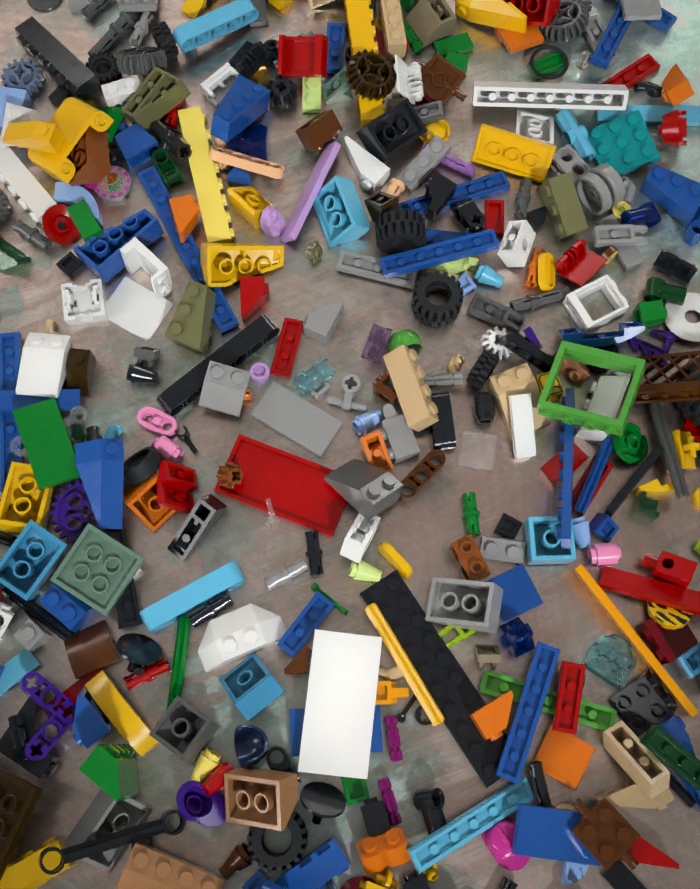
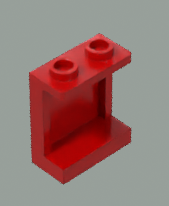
M315 34V36L279 35V40L277 41V51L279 54L276 62L278 75L295 78H327L328 37L323 34Z

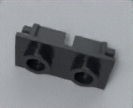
M662 249L653 264L689 284L698 270L695 264L692 265L680 259L678 256L670 253L668 249L667 251Z

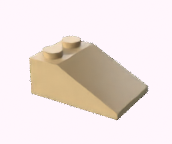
M527 363L489 377L486 388L490 395L494 396L495 406L511 438L509 395L531 393L534 431L550 425L547 416L538 414L537 404L541 394L536 379Z

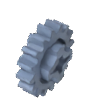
M23 58L20 59V62L14 59V64L8 63L9 68L3 69L4 74L1 75V78L3 79L4 87L27 90L30 96H32V91L39 92L37 87H43L41 82L44 81L42 69L38 66L37 62L32 63L31 59H28L26 62Z

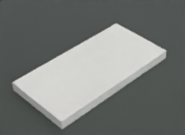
M314 629L298 772L367 779L382 637Z

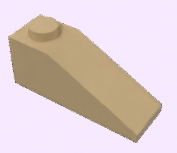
M634 781L593 798L596 804L605 797L612 806L655 809L656 811L668 808V803L675 800L669 788L650 800Z

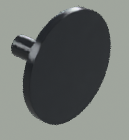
M137 633L122 635L116 645L118 653L124 659L130 661L127 670L135 673V675H141L144 672L142 665L156 663L162 653L156 641L148 636Z
M311 782L306 784L301 790L300 801L304 808L313 814L312 822L316 825L321 823L322 818L340 816L346 808L345 796L338 788L331 784Z

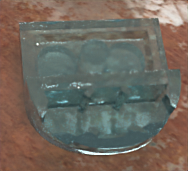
M611 634L610 636L602 635L590 646L582 664L586 665L588 671L621 691L627 682L631 670L636 667L637 657L633 656L631 651L632 645L623 637L617 634Z

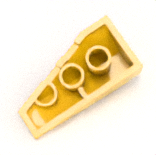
M455 0V15L468 22L520 33L526 32L527 16L511 2L506 3L503 0Z
M201 243L200 263L205 284L208 287H227L240 281V277H251L284 266V246Z

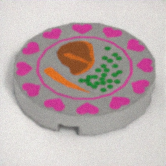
M111 166L109 175H106L98 183L97 189H94V191L103 201L115 203L122 201L127 194H130L133 184L129 173L119 166Z

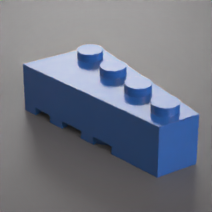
M239 74L213 114L211 135L228 143L268 110L271 90Z
M144 208L124 219L121 225L117 227L112 226L106 229V233L97 238L94 236L88 239L89 242L81 247L77 245L72 249L84 265L106 284L125 267L120 252L124 245L136 237L145 247H148L164 232L158 219Z

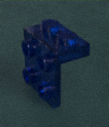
M254 124L246 127L227 143L228 149L268 161L267 126Z

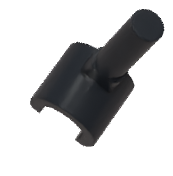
M183 426L185 430L183 435H179L176 430L175 433L178 439L185 442L193 454L198 453V450L191 442L187 427Z

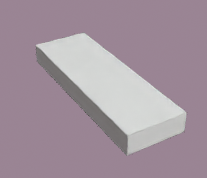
M531 393L509 395L514 458L537 456Z

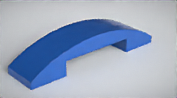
M640 321L619 323V331L583 335V332L577 327L559 329L558 334L562 339L571 343L599 347L629 340L643 332L645 326Z

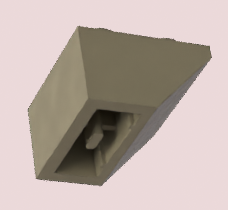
M420 0L405 17V21L409 23L410 28L413 29L423 47L455 32L457 17L445 0Z

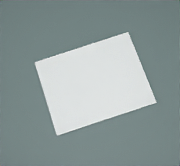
M126 276L106 302L108 320L146 342L149 341L174 306L172 302L163 297L157 299L154 292Z

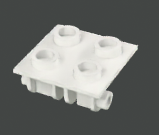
M395 55L394 71L397 74V92L404 98H408L414 106L415 101H421L424 96L421 66L418 62H412L411 66H408L398 55Z

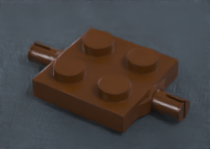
M435 53L426 64L422 63L418 58L415 59V62H418L421 66V81L423 82L424 94L435 102L442 100L443 108L453 96L461 102L464 101V98L466 99L467 95L459 90L461 83L466 78L464 72L438 53Z
M578 797L575 800L576 802H573L571 805L582 816L578 824L571 830V833L605 870H608L620 859H623L632 870L636 867L633 863L638 866L639 862L629 851L631 845L641 835L605 797L589 809Z

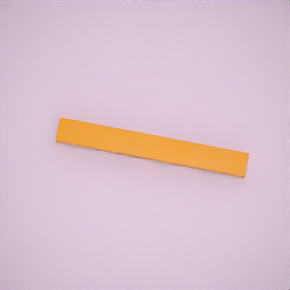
M583 565L575 568L573 572L649 669L658 676L664 688L674 697L676 703L686 716L691 718L695 716L698 710Z

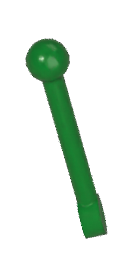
M317 583L311 585L312 591L321 593L334 603V606L346 615L349 612L322 591Z

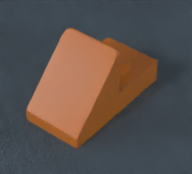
M380 429L360 437V447L366 455L369 464L385 470L393 468Z

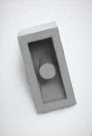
M339 301L312 310L310 316H306L302 324L304 335L327 344L343 313V302Z
M21 608L15 612L7 627L11 634L28 651L37 653L53 637L31 615Z

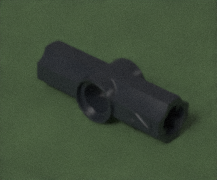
M161 120L151 124L152 135L160 141V147L173 153V155L183 161L191 156L192 150L190 145L182 138V133L169 127Z

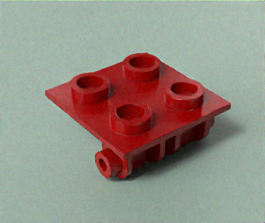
M584 239L576 240L575 244L568 248L555 263L556 273L581 287L608 261V259L585 248L586 241Z

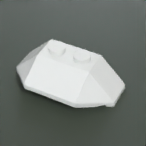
M252 603L210 620L198 649L205 672H209L279 642L286 633V629L281 616Z

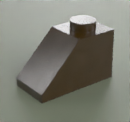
M381 191L364 200L373 222L383 213L398 210L399 200L397 196Z
M70 348L66 366L67 388L80 389L81 397L90 396L96 365V358L91 350Z

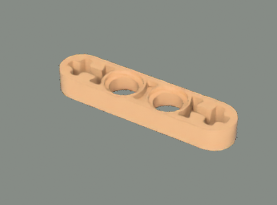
M211 147L209 157L214 161L275 179L283 178L285 168L282 165L226 148Z

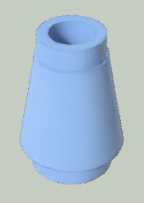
M376 409L375 411L355 416L351 424L358 435H366L384 418L381 411Z
M585 516L572 519L574 540L578 548L592 546L590 542L589 520L587 521Z

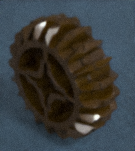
M365 49L362 52L358 51L356 55L351 57L346 66L345 77H347V84H351L350 90L356 91L355 96L360 94L362 99L368 97L370 102L373 98L376 101L380 100V98L384 99L392 92L396 84L397 74L394 71V67L391 66L392 61L386 60L387 55L382 57L380 51L376 54L373 49L370 52Z

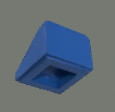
M234 167L227 174L228 185L231 187L252 186L251 176L240 168Z
M597 513L589 523L590 532L604 543H609L619 530L618 525L608 514Z

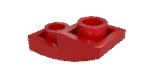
M575 443L573 472L589 458ZM560 452L540 468L556 485L560 482L559 468H563V463H560L559 459Z

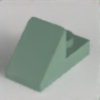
M346 66L321 87L326 104L353 99L350 90L351 84H347V77H345Z

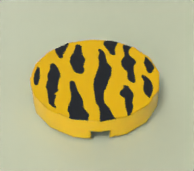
M647 602V612L650 618H653L655 623L657 622L665 629L676 630L683 628L693 615L688 612Z

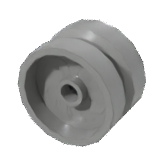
M607 164L596 166L589 173L578 178L575 184L581 204L589 213L595 216L602 215L611 207L620 203L626 194L622 178L613 167Z

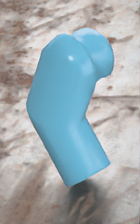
M119 424L109 425L104 438L116 439V436L122 433V427Z

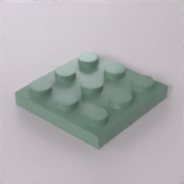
M88 523L50 580L101 614L108 616L145 561V558Z

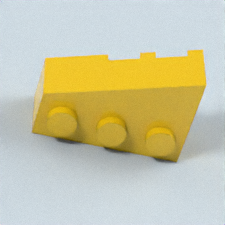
M53 837L42 843V849L34 853L31 850L19 857L20 862L13 866L12 863H9L0 880V889H35L75 865V861L67 863L60 872L53 875L46 874L39 867L38 859L41 852L50 846L60 849L67 848L64 844L65 839L56 840ZM49 851L45 854L42 864L47 870H53L60 864V853Z

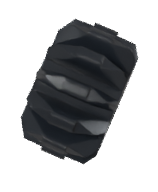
M276 76L275 81L270 80L269 85H267V89L271 90L269 102H271L272 107L277 106L280 110L281 107L287 109L288 105L294 106V100H297L298 94L297 86L293 83L292 79L286 80L285 76L279 79Z

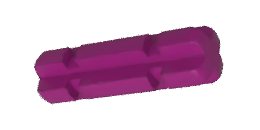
M389 715L384 718L388 729L386 734L388 747L391 749V752H389L390 760L397 762L403 760L402 750H400L399 730L396 728L398 724L396 715Z
M390 779L378 780L379 790H382L381 797L386 813L389 815L390 826L399 825L402 820L400 813H397L398 806L394 792L391 790Z

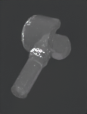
M271 498L265 499L269 512L268 526L272 528L270 524L272 519H277L278 526H280L281 520L275 516Z

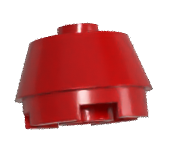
M676 109L662 116V125H658L659 137L663 136V145L676 148L687 145V140L683 141V137H687V118H682V115H686V110Z

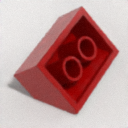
M503 0L506 3L511 2L527 16V25L548 27L560 6V0Z

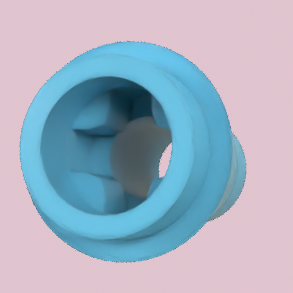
M480 263L473 278L479 283L500 288L505 277L498 274L487 264L483 265Z

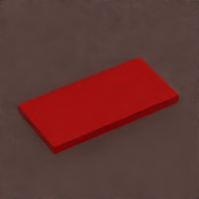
M239 434L227 462L240 465V469L244 474L241 484H234V489L226 488V486H220V481L218 480L214 492L312 531L317 530L318 533L333 538L347 504V501L324 480V476L334 470Z

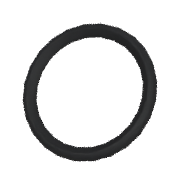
M555 46L539 47L530 57L532 71L544 79L561 77L566 73L569 66L567 55ZM542 50H554L562 55L565 66L556 75H544L534 66L533 60L535 55Z

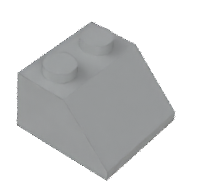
M210 360L198 405L239 417L250 382L251 372Z

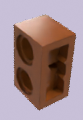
M472 534L451 543L449 549L465 580L481 581L491 574Z

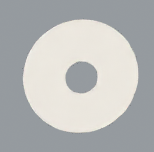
M686 293L683 305L666 303L667 318L665 323L671 332L684 340L700 342V321L698 323H690L685 319V313L689 310L697 311L700 314V294Z

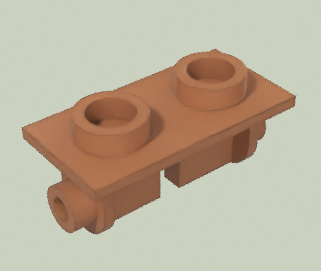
M557 349V351L553 354V357H556V354H557V352H558V349ZM567 359L563 360L560 370L578 388L585 380L592 376L591 370L582 363Z

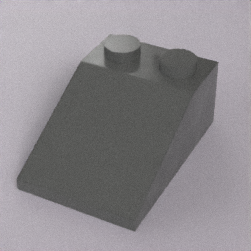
M356 458L324 476V480L368 521L396 503L404 486L389 471Z

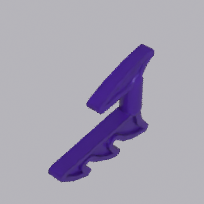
M652 329L650 331L651 335L665 340L662 348L636 337L627 341L635 352L640 349L644 356H648L651 353L652 355L668 354L673 342L679 340L680 337L670 331ZM664 361L660 366L665 367L668 362Z

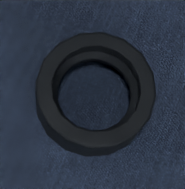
M152 446L143 448L124 462V477L131 485L141 483L160 468L163 459Z

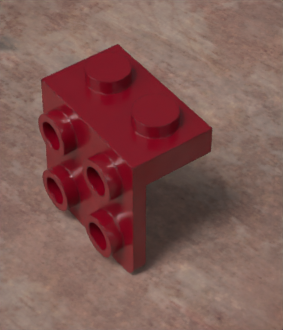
M649 618L637 625L642 638L648 643L652 653L661 665L677 659L676 656L698 644L688 624L676 630L665 629L657 622L655 623L653 618Z

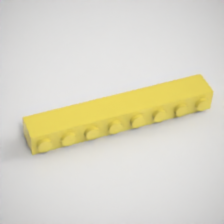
M200 106L177 110L184 140L190 145L192 154L188 159L208 243H232V240L235 239L233 227L229 228L228 223L231 222L229 211L224 209V206H227L225 194L220 192L223 189L221 177L217 178L216 173H220L217 161L213 162L209 157L213 145H209L208 142L212 140L210 130L205 129L204 126L208 125L206 114L201 113Z

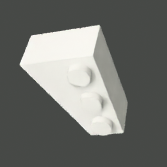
M6 102L0 136V148L15 146L3 143L2 141L9 123L35 120L48 122L53 115Z

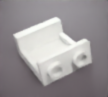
M136 237L120 249L128 272L133 274L139 268H142L151 277L150 280L157 299L167 296L171 292L173 285L168 267Z

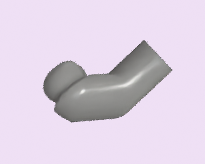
M623 176L621 178L625 185L626 194L622 201L631 205L636 187L628 177Z

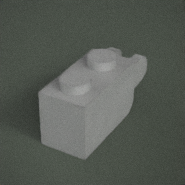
M389 403L384 404L382 408L384 419L380 431L383 439L388 444L387 451L390 459H393L394 464L397 465L418 458L420 449L412 429L408 427L405 416H398L393 405Z

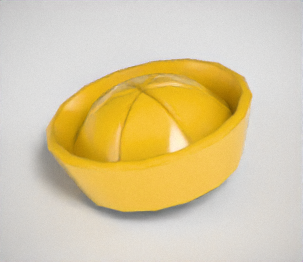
M445 120L424 124L428 131L421 135L420 139L423 143L429 144L438 135L446 141L450 135L449 124Z

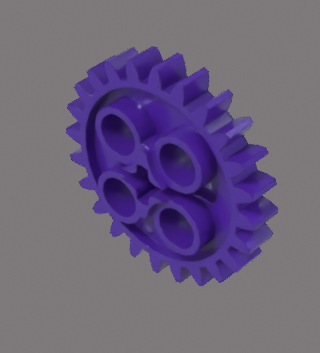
M76 479L75 486L67 483L69 488L67 491L60 488L63 495L54 496L58 503H51V506L56 510L49 512L50 516L56 517L50 521L52 525H58L54 528V531L56 533L61 532L59 536L61 540L68 537L67 544H71L73 540L76 542L87 524H92L93 520H95L88 496L84 491L83 484H80L78 479ZM78 498L81 500L79 506H70L72 499ZM85 509H89L91 512L88 513L87 517H84L82 514L85 512ZM67 512H74V513H77V514L67 515L66 513H67ZM78 519L81 521L80 526L75 529L70 528V522Z

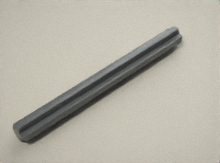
M661 402L648 403L676 497L679 500L686 499L690 493Z

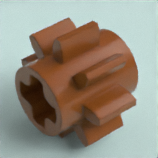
M226 462L225 466H219L216 477L220 481V486L234 489V484H241L244 474L240 469V465Z

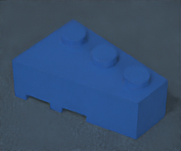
M333 835L303 857L297 864H294L292 868L276 877L274 882L289 889H323L329 884L328 880L335 875L337 877L349 869L348 866L351 865L350 858L335 835Z

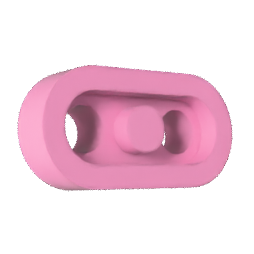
M144 407L137 414V420L140 425L158 435L171 437L178 430V424L174 417L153 407ZM147 417H153L151 421H146ZM166 425H171L169 430H164Z

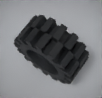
M163 21L151 26L150 29L155 44L165 51L167 60L179 55L178 47L167 23Z
M98 52V56L93 54V59L91 57L88 58L89 62H86L85 65L96 75L100 86L121 79L122 73L118 71L116 57L114 58L113 54L109 55L108 52H105L102 55V52ZM102 68H110L106 73H97Z
M485 349L470 370L466 382L480 390L492 374L500 358Z

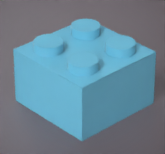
M557 516L528 517L524 522L527 565L571 564L575 561L576 550L573 520L571 526V549H563L561 540H557V527H561V520H558Z

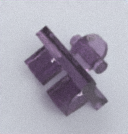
M373 323L361 358L381 364L393 329L383 328Z

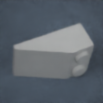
M432 577L425 621L473 631L497 633L503 589L495 582Z

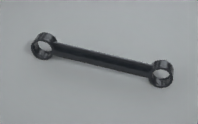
M170 809L165 811L160 819L64 849L50 846L41 852L38 859L39 867L46 874L53 875L60 872L67 863L161 833L178 835L183 831L186 820L180 815L179 811ZM169 814H178L180 818L178 828L173 832L168 831L165 827L166 817ZM49 851H57L61 855L60 864L53 870H47L42 864L43 857Z

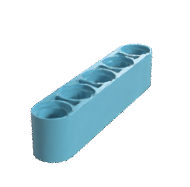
M236 0L179 25L172 32L173 38L183 52H188L251 24L259 17V11L251 0Z
M232 561L146 607L139 614L148 632L153 633L178 620L179 617L202 607L206 602H211L222 596L225 592L240 586L246 579L237 562Z

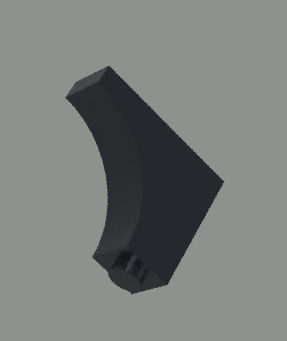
M35 687L38 689L35 695L38 696V694L40 693V691L43 690V688ZM48 691L43 695L44 702L50 693ZM30 697L18 712V714L23 716L24 724H22V728H25L27 743L41 727L43 710ZM8 727L0 739V753L14 761L13 753H15V749L12 748L10 735L12 727ZM41 739L37 746H31V756H40L41 753L38 750L45 743L48 747L47 742ZM50 750L42 760L37 762L26 760L17 764L39 779L47 778V776H52L58 767L57 761L60 757Z

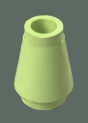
M363 560L360 563L352 561L348 576L353 577V580L379 582L382 570Z

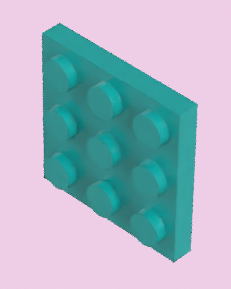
M639 110L587 130L588 141L596 152L594 159L597 166L600 164L610 165L620 176L660 161L661 156Z

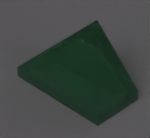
M0 238V271L31 262L30 257Z

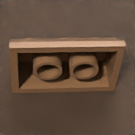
M239 767L224 773L226 822L277 831L285 830L298 800L297 773L252 767Z

